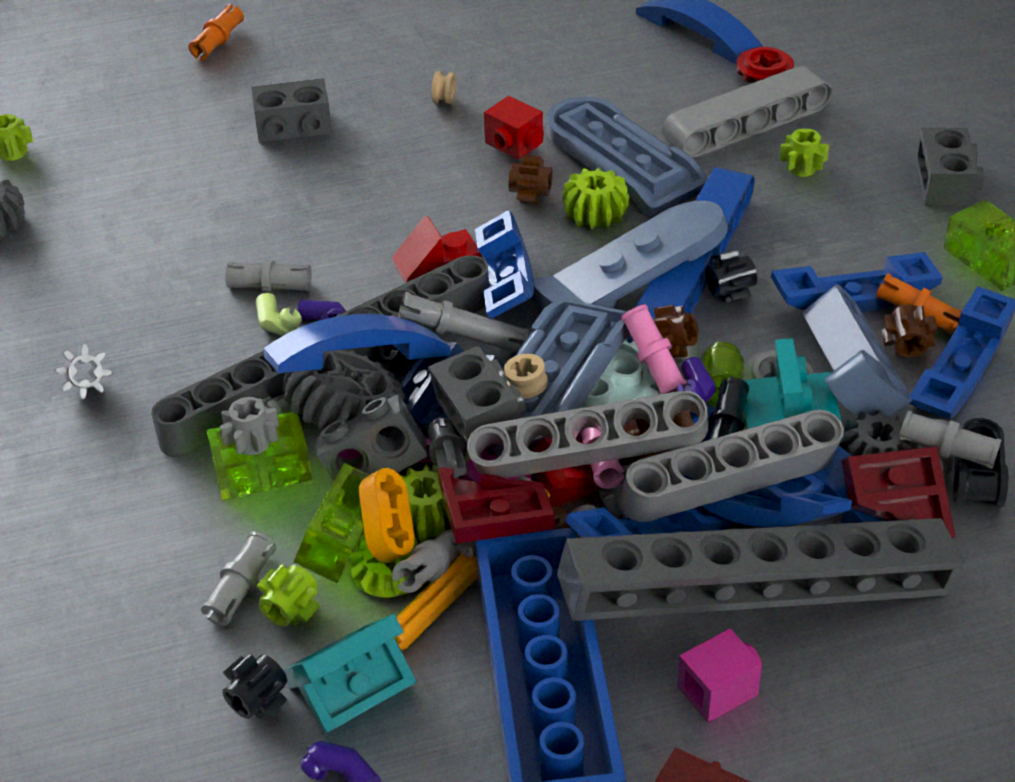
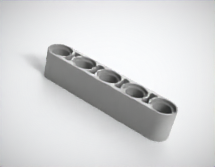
M798 66L675 111L665 120L662 133L675 147L692 158H696L820 111L830 101L832 87L808 67Z
M677 391L480 426L471 433L467 442V450L472 462L481 475L484 473L502 476L503 478L675 450L700 443L705 438L708 432L707 406L698 394L691 391ZM683 411L693 412L699 417L698 421L690 427L677 426L673 419L678 413ZM635 419H642L650 424L649 429L639 436L629 435L624 429L630 421ZM591 427L601 431L599 439L594 443L582 444L576 440L578 433L585 428ZM548 436L553 439L546 451L532 452L528 449L530 442L535 437ZM500 444L504 446L501 456L492 461L481 459V454L488 445Z
M814 410L640 459L632 463L627 470L619 498L620 509L631 520L648 522L821 471L828 467L841 442L844 433L842 422L837 416L828 411ZM683 476L690 477V478H692V479H694V480L687 479V478H685V477H683ZM639 488L645 489L651 493L642 492L639 490Z

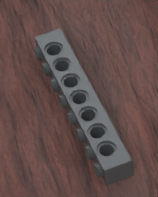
M942 518L569 538L565 542L557 576L572 621L948 596L965 564V560Z

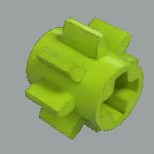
M13 114L0 115V158L6 161L17 160L28 151L27 144L34 142L30 126H25L23 118L18 119Z
M807 128L798 129L792 135H786L785 143L781 144L779 160L787 162V170L792 174L801 177L811 176L817 170H823V162L828 160L829 144H821L822 136L815 130Z
M280 565L276 571L270 569L257 584L259 590L264 593L259 599V609L269 621L278 626L286 627L291 623L296 627L300 621L307 623L320 607V604L313 599L318 593L317 581L311 573L300 566L291 565L286 568L284 565Z

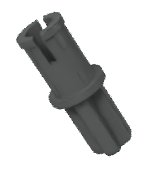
M439 418L435 419L430 423L427 430L428 438L431 441L429 445L430 459L437 468H453L454 478L459 479V476L467 474V466L464 459L467 450L465 443L457 435V430L450 419L443 418L445 426L443 428L440 425Z

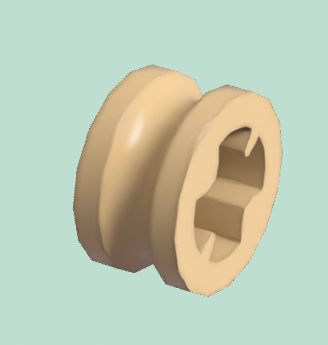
M442 71L434 73L431 90L433 103L439 104L441 100H444L447 105H453L457 88L455 72H449L447 76L443 75Z
M520 354L508 360L504 366L507 385L509 387L515 385L523 398L538 396L546 389L548 378L545 373V363L538 355Z

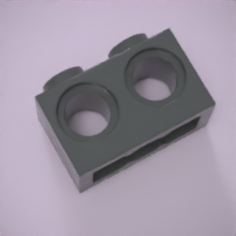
M324 78L251 87L259 142L332 133Z
M921 128L916 153V164L925 205L973 206L976 190H981L983 186V168L977 167V144L971 143L968 128Z
M480 346L428 367L437 402L466 445L471 433L478 427L520 419L521 413L526 411L525 402L519 389L515 385L511 387L507 385L499 362L496 359L490 361ZM497 444L488 445L485 449H488Z
M399 394L389 399L381 397L373 400L363 408L360 415L347 422L341 419L331 423L321 432V436L318 437L317 457L345 500L359 494L361 481L381 468H390L398 473L428 457L426 437ZM388 426L397 427L402 431L399 435L392 438L379 434L381 429ZM350 448L359 451L361 454L354 459H344L338 453Z

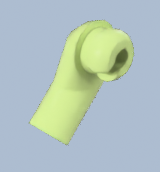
M263 293L256 298L258 321L262 329L279 336H284L299 328L302 317L296 309L292 315L289 313V307L282 309L279 313L276 297L271 293Z

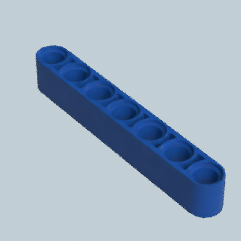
M715 167L712 170L696 201L714 202L722 208L728 224L726 236L715 248L693 261L687 260L650 281L636 307L646 304L652 318H656L654 314L655 307L673 304L675 307L683 306L684 313L692 314L707 286L706 268L714 265L712 256L724 253L749 206L755 184L754 175ZM632 336L627 338L628 343L634 341Z

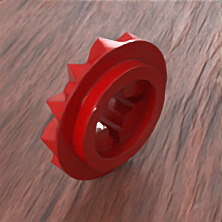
M773 47L749 49L741 53L737 58V74L743 76L746 82H757L794 68L792 57Z

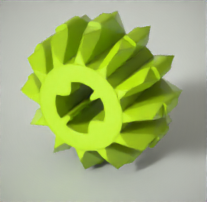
M599 167L595 171L583 168L581 174H570L569 182L564 183L562 202L564 203L566 218L575 220L577 227L589 225L592 230L595 226H602L608 229L610 223H620L622 215L627 213L629 194H627L625 178L616 176L614 170L603 172Z
M426 464L422 471H415L408 467L405 476L401 477L408 491L414 536H418L419 540L424 542L427 537L434 536L437 538L443 531L452 530L439 486L438 470L435 472L431 471L428 464Z

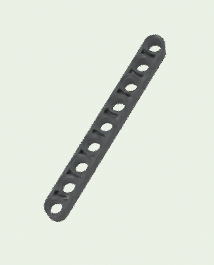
M473 255L457 258L337 316L380 314L398 317L400 305L405 306L403 305L404 302H402L405 292L438 303L446 300L452 302L454 308L474 313L485 307L484 290L489 288L488 263L481 257ZM422 325V326L426 327L427 329H429V330H431V331L434 332V328H433V327H429V326H426V325ZM378 346L343 349L348 352L353 350L355 354L360 356L367 355L368 359L372 362L381 358ZM264 351L162 398L155 403L151 412L161 451L170 456H182L221 438L220 426L223 425L221 412L229 411L231 404L240 398L254 397L264 399L270 396L273 399L285 394L282 388L286 373H278L264 358Z

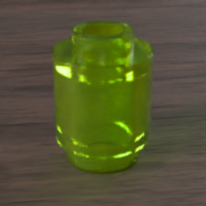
M729 342L713 343L701 356L702 363L716 384V392L707 402L712 406L717 405L720 383L723 379L728 381V378L733 377L743 380L744 358L740 350Z

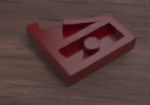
M937 447L849 456L841 460L848 499L852 500L851 508L885 521L942 518L951 537H956Z
M438 468L439 486L456 544L554 530V512L543 483L522 479L508 480L502 476L484 473L481 476V482L454 478L453 468Z

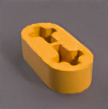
M381 468L361 481L359 485V499L367 547L378 561L390 563L412 551L415 536L406 484L395 470Z

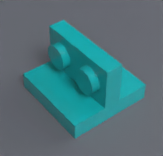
M793 338L775 340L777 377L743 380L747 382L750 388L744 407L746 429L814 410L828 411L837 416L841 421L837 398L825 381V378L831 372L807 374L805 356H796Z
M395 614L370 622L283 669L287 676L289 689L299 687L322 734L330 732L417 683L394 637L404 632Z

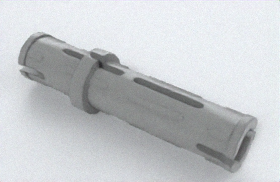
M405 292L402 298L403 305L405 306L400 305L398 312L399 318L433 327L434 333L443 335L446 331L516 352V354L523 345L522 341H526L529 337V328L518 327L454 308L453 303L446 300L438 303L412 295L409 292Z

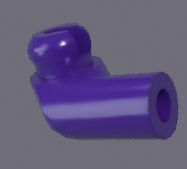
M300 300L298 304V312L303 321H320L346 312L339 302Z
M690 357L681 365V371L688 384L683 388L680 383L677 391L694 392L706 404L716 392V384L699 357Z
M318 741L307 747L309 753L300 761L302 771L312 779L322 780L328 770L340 773L347 782H381L379 775L354 748Z

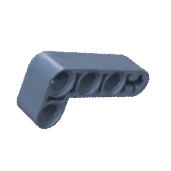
M835 284L803 310L807 323L834 370L825 378V381L834 396L856 416L859 415L860 411L873 416L880 409L884 416L890 417L912 402L908 390L860 308L840 285Z

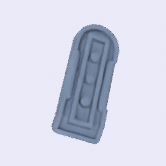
M574 97L555 104L548 111L547 134L549 138L592 171H595L598 167L603 172L614 170L616 176L625 178L627 194H629V197L646 216H654L700 193L708 179L707 175L691 156L675 146H668L624 116L622 110L609 101L596 97Z
M710 201L686 202L669 208L555 275L534 278V293L530 299L542 310L560 299H569L613 308L617 305V300L687 260L693 261L715 248L724 239L728 231V224L723 210L718 204Z
M569 299L556 300L543 309L532 325L533 331L515 356L534 354L542 358L545 363L548 384L546 389L538 396L523 398L526 411L521 413V418L581 408L624 340L631 336L625 322L621 319V316L627 311ZM535 437L530 442L528 449L533 452L532 448L542 439L550 437ZM497 444L486 450L501 456L504 446Z

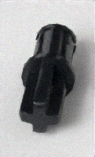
M733 377L728 378V381L726 379L721 381L715 411L711 412L708 419L712 427L710 440L743 431L745 428L743 411L750 390L747 382Z

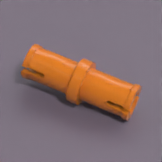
M233 4L226 5L216 18L209 19L204 24L203 31L188 46L194 58L197 59L204 52L200 56V60H206L218 45H224L229 40L230 33L244 20V14L238 6H235L229 13L233 8Z
M887 273L883 279L884 283H881L877 290L876 298L882 299L896 307L907 304L918 307L922 305L924 306L925 317L935 316L937 328L951 336L953 335L957 325H959L962 310L960 311L931 296L932 291L923 288L921 291Z

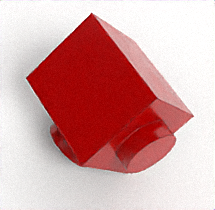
M508 95L484 112L485 143L520 160L523 155H527L543 143V111Z

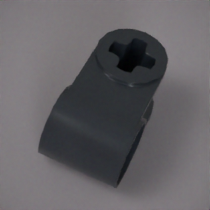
M970 419L963 424L962 429L994 439L998 438L1002 441L992 469L955 456L954 503H963L964 499L992 501L995 507H1004L1008 492L1009 475L1008 466L1005 463L1003 429L990 419Z

